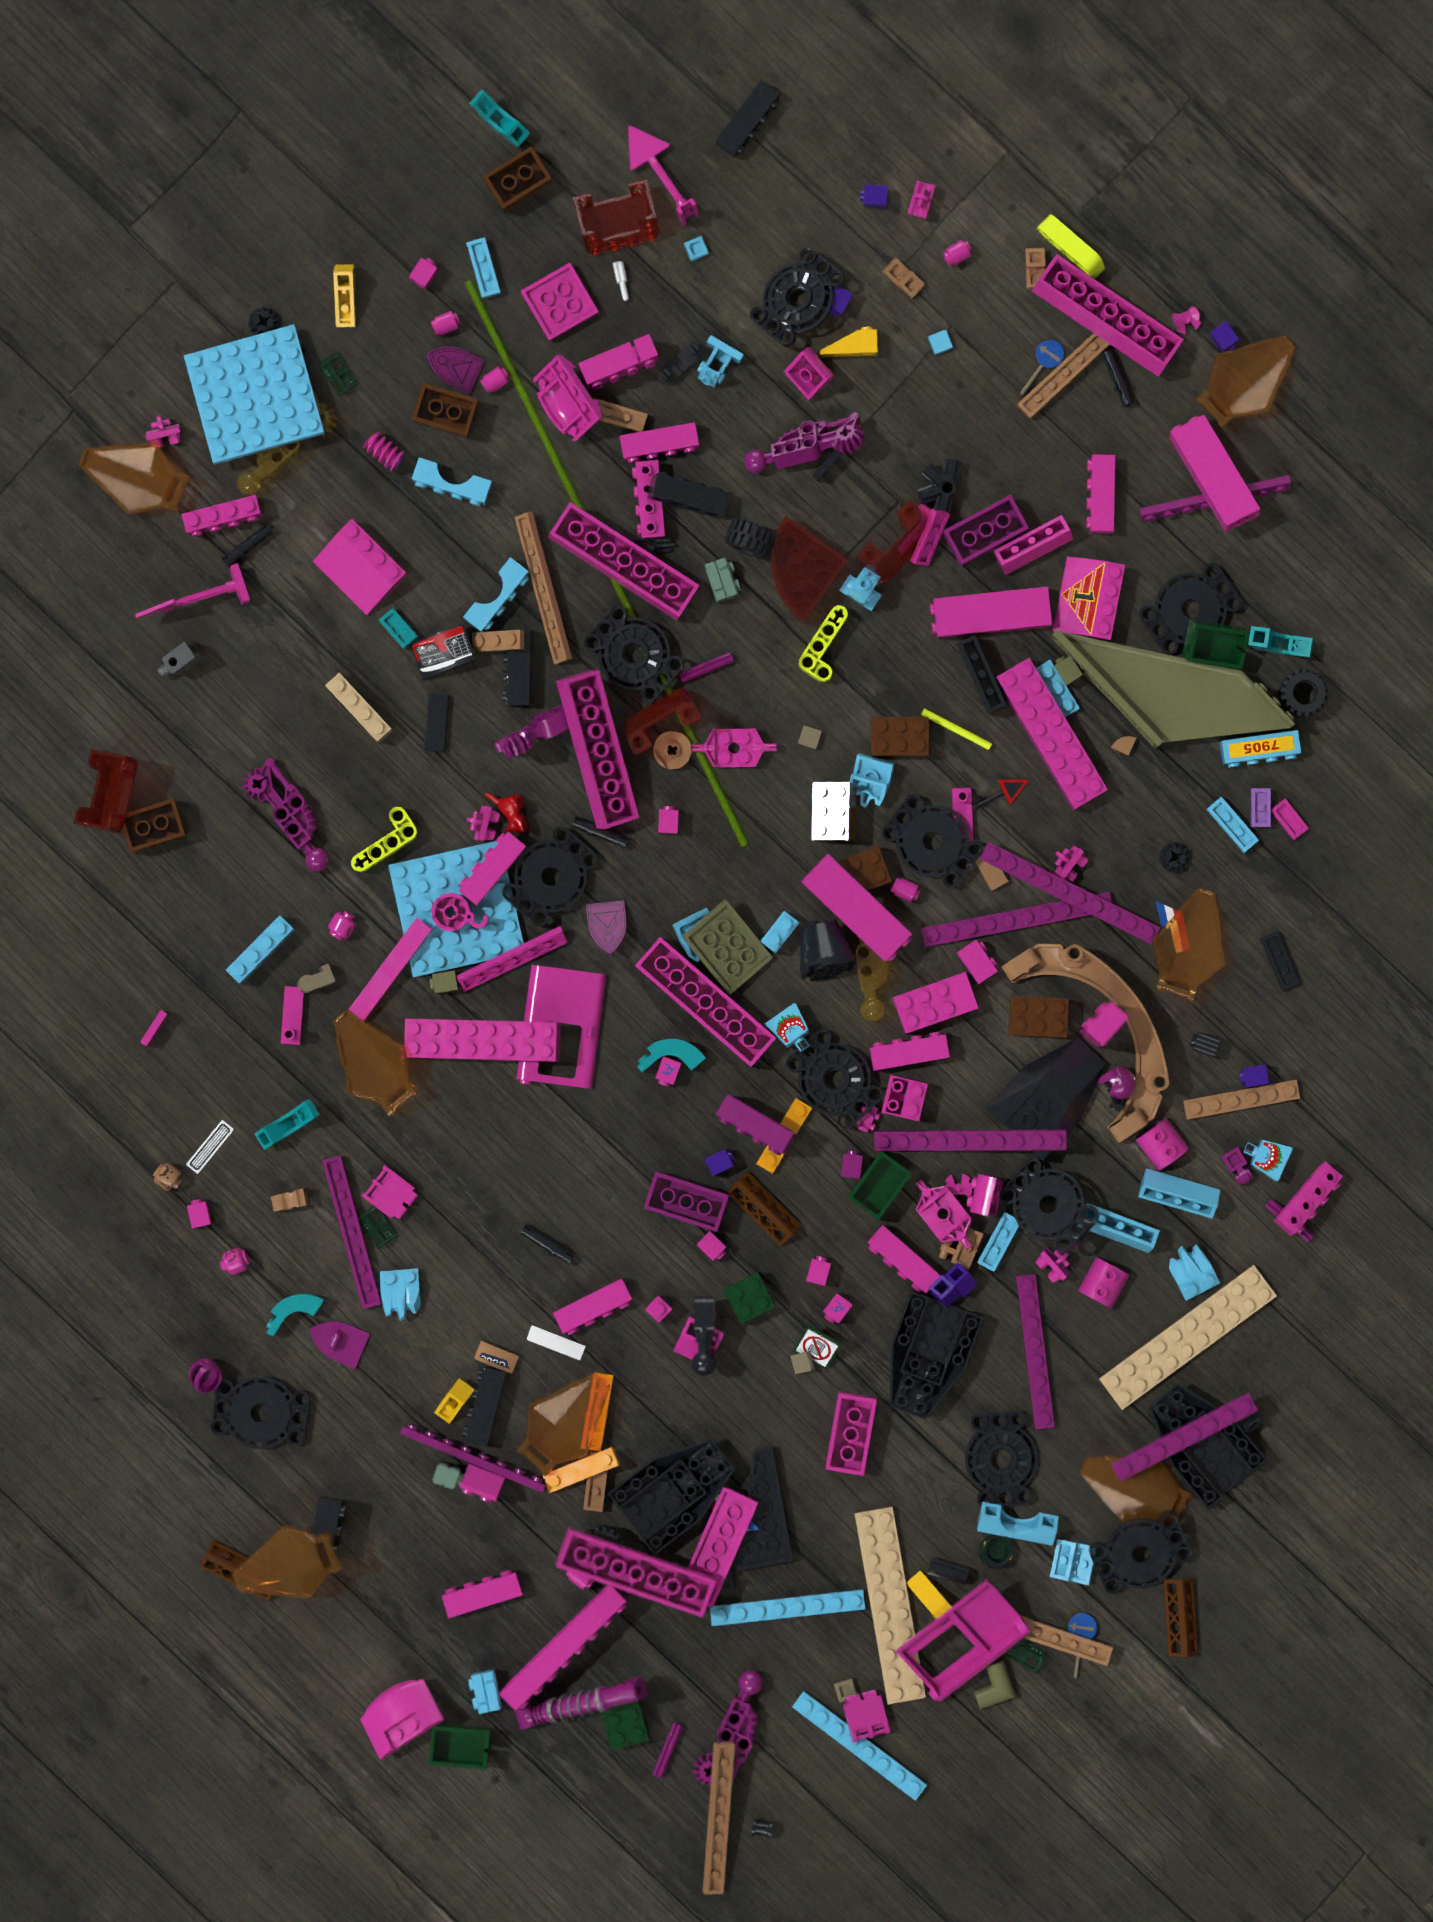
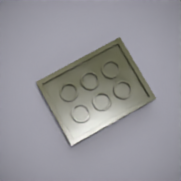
M726 899L681 936L729 995L773 958Z

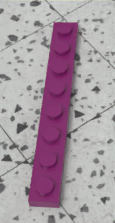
M1288 475L1246 486L1252 496L1265 497L1271 492L1283 493L1290 488L1291 481ZM1203 495L1140 508L1139 518L1140 522H1152L1159 517L1171 518L1177 513L1189 514L1195 509L1207 510L1210 509V506Z
M337 1156L322 1160L362 1309L380 1305L382 1303L342 1157Z
M1036 1275L1016 1276L1035 1430L1053 1428L1055 1426Z
M1247 1392L1112 1462L1111 1465L1121 1482L1258 1410L1250 1394Z
M412 1424L402 1427L400 1434L543 1493L546 1484L543 1483V1479L533 1475L530 1478L525 1475V1471L515 1468L513 1471L507 1468L508 1464L501 1461L494 1463L489 1461V1456L481 1453L479 1456L472 1454V1449L462 1446L460 1449L454 1446L453 1441L445 1438L441 1441L436 1439L437 1435L428 1431L425 1434L419 1432V1428Z

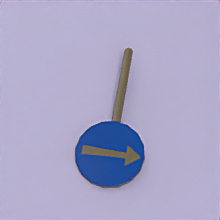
M1046 340L1038 346L1036 358L1040 366L1020 392L1021 395L1026 392L1043 367L1054 368L1062 363L1064 350L1058 342Z
M1085 1613L1074 1615L1068 1624V1632L1089 1639L1095 1636L1097 1630L1094 1618ZM1076 1656L1074 1678L1078 1677L1080 1657Z

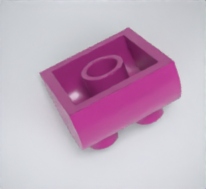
M810 347L804 349L784 370V373L808 400L819 393L834 378L831 370Z
M1167 1117L1136 1139V1142L1157 1171L1175 1161L1189 1149Z
M978 1174L977 1178L973 1177L971 1188L975 1189L974 1194L969 1196L967 1200V1207L970 1208V1212L996 1218L1000 1202L999 1195L1005 1180Z
M1095 1257L1078 1291L1112 1309L1130 1275Z

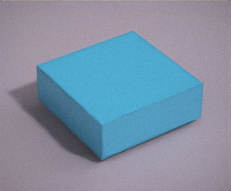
M702 236L684 243L691 262L709 255Z
M946 330L928 336L934 355L953 348Z

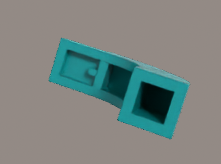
M1251 626L1248 645L1254 649L1269 653L1311 658L1314 639L1274 632L1270 628Z
M664 1039L647 1047L651 1055L645 1054L639 1059L638 1062L640 1064L637 1067L641 1072H644L659 1058L671 1055L680 1058L692 1071L706 1058L695 1046L686 1041Z
M309 1098L284 1116L255 1133V1136L263 1149L266 1150L319 1116V1113Z

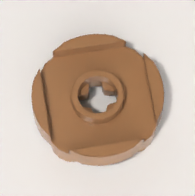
M668 731L657 738L654 745V757L660 766L673 770L682 768L688 763L691 756V744L684 734ZM670 745L678 748L676 755H669L667 753Z

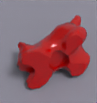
M491 793L484 794L485 797L499 807L500 811L507 818L508 827L505 829V832L520 834L525 830H529L528 820L521 812L525 806L522 796L513 794L498 799Z

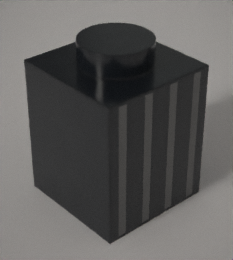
M1197 1032V1035L1193 1034L1190 1041L1191 1050L1215 1058L1221 1039Z

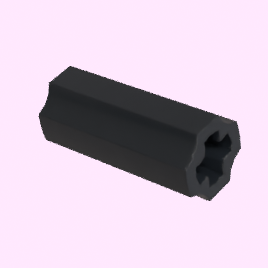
M932 1557L927 1574L965 1585L969 1568Z

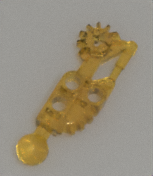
M313 392L320 418L324 419L322 424L324 433L328 431L332 434L333 432L330 427L336 428L337 425L333 421L337 420V416L333 415V409L328 410L327 404L320 403L317 394ZM303 440L297 441V446L293 450H289L287 448L288 444L255 453L259 467L254 472H244L238 477V490L244 495L257 493L261 486V480L265 476L271 479L301 452V442ZM280 454L282 455V460L274 462L273 457Z
M877 897L876 900L883 906L884 900L881 897ZM859 938V946L855 949L854 955L858 964L856 970L860 993L864 992L865 998L860 1006V1013L865 1020L875 1022L881 1019L884 1014L883 1003L876 998L875 990L880 989L884 983H888V977L892 974L890 968L893 965L889 960L883 961ZM859 949H867L868 957H860L858 954ZM863 967L871 969L869 977L862 975L861 969Z

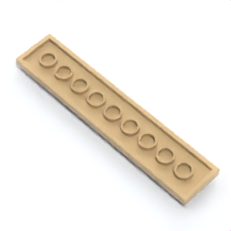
M1252 1265L1101 1376L1099 1380L1121 1410H1123L1274 1299L1276 1294L1257 1268Z
M893 1507L854 1513L887 1703L893 1704L926 1698L923 1681L895 1651L915 1636ZM917 1652V1653L914 1654L913 1657H914V1658L916 1659V1661L920 1664L919 1656H918V1652Z

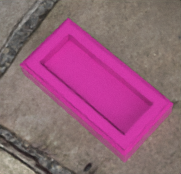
M1286 798L1271 809V813L1292 840H1295L1309 829Z
M161 1010L141 1040L143 1045L149 1047L169 1016L167 1012Z

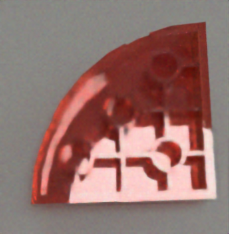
M785 516L777 530L776 540L772 548V577L776 591L784 606L792 616L804 624L843 570L848 560Z

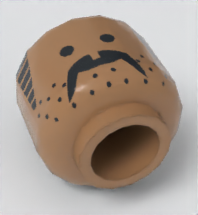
M161 1163L153 1173L154 1182L166 1191H169L172 1187L176 1189L182 1181L180 1179L181 1171L170 1163Z

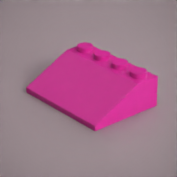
M353 519L334 536L313 561L366 615L407 576V573Z

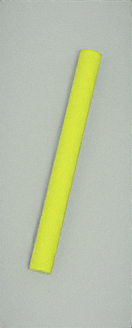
M925 708L921 714L987 750L992 745L991 742Z

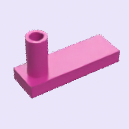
M921 504L916 512L926 519L927 522L910 561L917 565L928 566L950 514L946 511L930 509L926 505Z
M953 788V811L964 822L969 842L973 841L971 788ZM958 823L957 825L961 831V835H965L961 823ZM962 839V844L966 843V839Z
M285 986L281 1044L301 1045L304 993L299 991L297 987Z

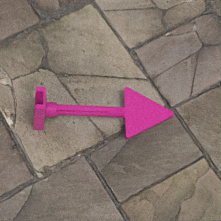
M629 126L631 171L649 162L675 200L679 220L683 227L687 225L685 219L693 214L696 219L700 216L695 201L692 198L687 201L680 195L655 158V156L669 148V144Z
M237 563L230 566L232 581L226 582L225 585L182 597L176 601L175 599L169 600L135 614V617L139 618L172 611L176 606L188 605L227 592H237L241 605L249 603L250 598Z

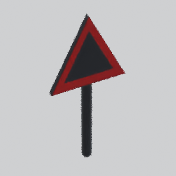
M998 780L1002 791L972 806V810L1002 795H1005L1009 805H1011L1029 780Z

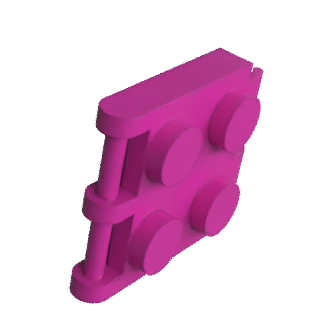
M384 1165L382 1172L376 1180L373 1179V1184L361 1196L391 1219L395 1216L400 1220L407 1211L403 1203L405 1202L410 1206L418 1194L413 1191L415 1187ZM388 1172L384 1179L381 1181V1183H379L380 1179L384 1176V1174ZM375 1186H378V1187L375 1189V1191L372 1193V1195L369 1197L368 1195L371 1193V1191L374 1189V1187H375Z
M876 1690L861 1693L862 1700L859 1694L845 1697L846 1705H843L853 1743L867 1737L869 1739L874 1738V1735L881 1733H890L881 1695L877 1696ZM883 1727V1729L873 1732L874 1729ZM866 1731H867V1734H863V1735H859V1736L856 1735V1734L863 1733V1732H866Z

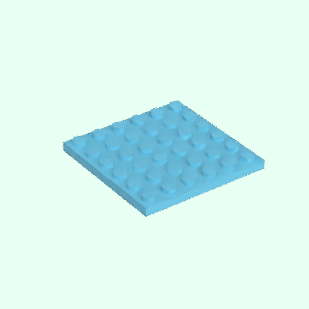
M294 324L184 355L214 465L325 434Z
M496 841L388 865L403 934L406 933L416 918H419L433 929L410 960L413 977L485 962L524 944L517 911L502 896L503 888L510 884L508 870L478 906L459 891L461 881L473 874L472 868L478 862L481 864L484 861V854L490 847L492 849L495 848L498 844ZM507 888L505 890L506 896L514 898L512 888ZM456 893L467 901L470 911L475 915L474 921L476 924L483 922L484 915L488 917V923L482 929H476L470 923H467L460 930L454 932L445 931L435 924L431 915L434 901L441 895ZM454 907L446 910L449 918H452V915H456Z

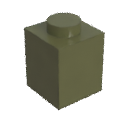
M1064 655L1055 661L1056 665L1054 668L1066 686L1083 675L1071 656L1066 658Z
M456 971L432 974V979H429L430 988L435 990L436 994L459 990Z

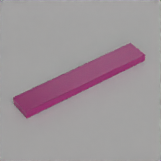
M416 918L348 1010L365 1021L433 929L419 918Z
M559 926L456 977L463 991L466 992L568 943Z

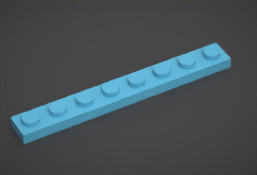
M863 1589L715 1605L713 1608H710L712 1626L863 1610L865 1609Z
M805 1691L801 1693L792 1705L795 1710L915 1801L927 1786L925 1782L867 1738L853 1743L848 1724Z

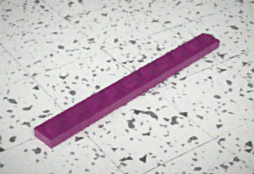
M990 842L987 843L980 857V860L1151 945L1160 927Z
M1110 892L1096 894V896L1112 903ZM1059 901L921 928L924 946L928 947L1089 916L1091 914L1065 901Z
M1067 1129L875 1130L874 1146L875 1151L1067 1150Z

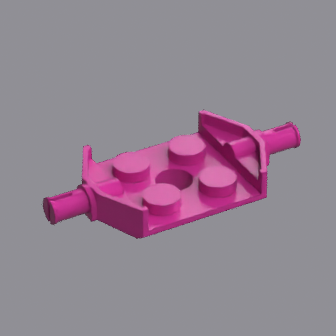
M713 728L706 743L692 744V752L705 753L713 767H756L762 753H765V751L776 752V748H769L776 747V743H763L755 728ZM731 743L738 744L739 752L736 754L730 753L728 746Z
M922 1179L919 1180L916 1185L921 1190L922 1197L916 1207V1211L940 1242L959 1241L966 1250H969V1247H973V1244L966 1235L973 1219L964 1210L948 1187L941 1186L930 1189ZM941 1209H947L948 1217L946 1219L939 1218L938 1213Z

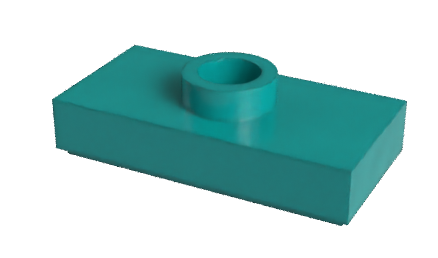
M394 608L390 609L379 619V622L403 649L418 638Z

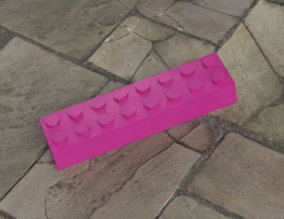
M1056 254L1032 290L1033 293L1158 377L1184 340L1058 254Z
M571 502L548 536L553 542L676 621L699 587L691 579Z
M1030 658L995 678L997 684L1072 810L1108 790Z
M589 670L557 680L556 683L596 828L607 829L639 818L599 670Z
M661 937L635 965L637 969L750 1067L776 1039L775 1036Z
M405 1019L404 1057L560 1062L561 1023Z
M570 1527L567 1529L555 1562L558 1568L700 1617L704 1615L716 1582L712 1576Z
M606 1585L501 1689L499 1695L515 1711L518 1708L522 1710L530 1702L529 1697L532 1694L536 1696L543 1689V1683L546 1680L550 1682L557 1675V1669L560 1666L565 1668L570 1663L571 1656L574 1653L578 1655L585 1648V1642L588 1639L592 1641L599 1634L598 1629L601 1626L605 1628L613 1620L612 1615L615 1612L619 1614L626 1607L627 1597L618 1588Z

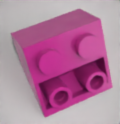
M890 1075L881 1113L919 1121L928 1084Z
M689 1316L673 1351L692 1360L695 1354L698 1353V1343L695 1341L694 1333L695 1318ZM714 1328L713 1342L710 1344V1353L713 1356L724 1335V1332L717 1328Z
M469 1463L460 1487L463 1488L462 1492L472 1496L476 1493L481 1495L480 1499L491 1503L492 1500L496 1501L505 1477Z

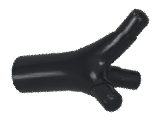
M1111 1097L1112 1103L1109 1105V1108L1114 1107L1116 1111H1121V1101L1124 1099Z

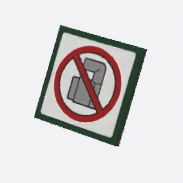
M808 1325L793 1351L796 1353L810 1351L812 1362L827 1369L842 1343Z

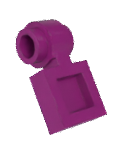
M1238 1147L1221 1156L1230 1173L1235 1170L1237 1171L1234 1178L1239 1186L1251 1182L1250 1179L1253 1176L1248 1168H1242V1166L1248 1163Z

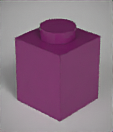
M848 1150L847 1154H843L840 1177L860 1179L863 1156H859L858 1151Z

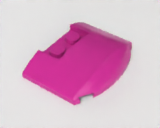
M559 354L533 378L534 383L538 381L540 392H537V395L548 417L563 434H570L574 437L572 440L576 442L602 416L598 401H593L574 372L576 367Z
M419 1679L407 1680L386 1689L370 1703L360 1720L379 1759L382 1760L442 1722L444 1718L425 1680Z

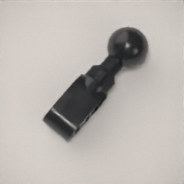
M695 1297L694 1333L695 1341L698 1343V1353L693 1357L691 1364L696 1374L707 1376L713 1373L716 1368V1359L710 1353V1344L713 1342L714 1297Z

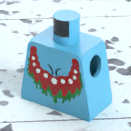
M795 1003L765 1023L766 1027L787 1048L795 1044L799 1051L802 1052L809 1047L804 1037L810 1032Z
M1260 1140L1258 1146L1248 1142L1243 1153L1253 1157L1250 1165L1272 1180L1278 1181L1293 1148Z

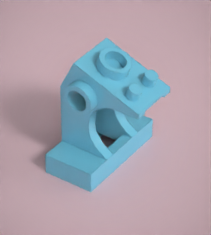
M710 335L707 345L714 350L707 362L702 361L697 371L700 372L698 379L706 385L715 387L717 383L721 384L726 376L724 371L731 359L740 364L744 354ZM714 358L723 363L721 369L717 372L709 368Z
M864 567L857 579L849 574L839 591L872 611L882 596L873 590L881 577Z

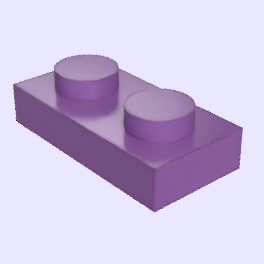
M1251 788V827H1271V788Z

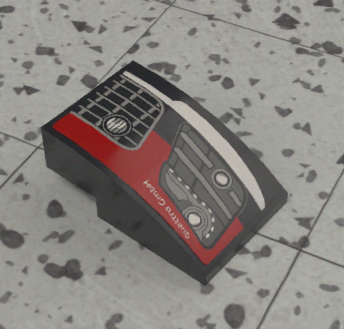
M463 623L410 644L422 680L477 661Z

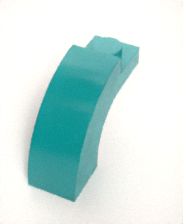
M481 89L469 103L491 128L514 146L519 147L530 134L518 120L506 113L484 90Z
M296 1294L283 1299L271 1310V1313L277 1317L270 1319L266 1326L269 1328L266 1333L275 1336L284 1320L293 1312L301 1311L315 1316L325 1299L313 1294Z

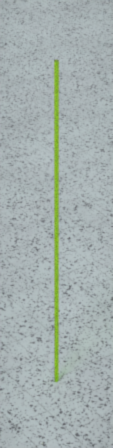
M466 281L464 284L571 502L584 511L472 281ZM609 578L622 606L627 610L628 618H637L622 586ZM664 673L658 676L662 685L667 683L668 680ZM669 685L665 693L691 746L692 744H699ZM695 752L741 847L747 845L748 842L704 753Z

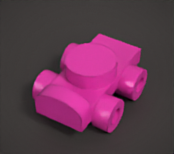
M862 1106L860 1113L864 1112L866 1107ZM874 1107L857 1122V1129L866 1133L869 1130L873 1131L875 1123L872 1122L874 1119L878 1120L880 1115L877 1112L878 1108Z

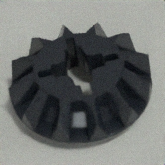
M261 307L255 309L250 315L249 327L255 335L276 330L279 328V317L271 308ZM260 315L264 319H269L267 321V326L269 327L268 329L264 325H259V323L261 322L259 317Z
M1170 843L1160 853V863L1168 872H1182L1190 863L1191 856L1189 850L1181 843ZM1171 851L1175 854L1182 853L1181 857L1178 858L1179 863L1176 861L1168 862L1172 858Z

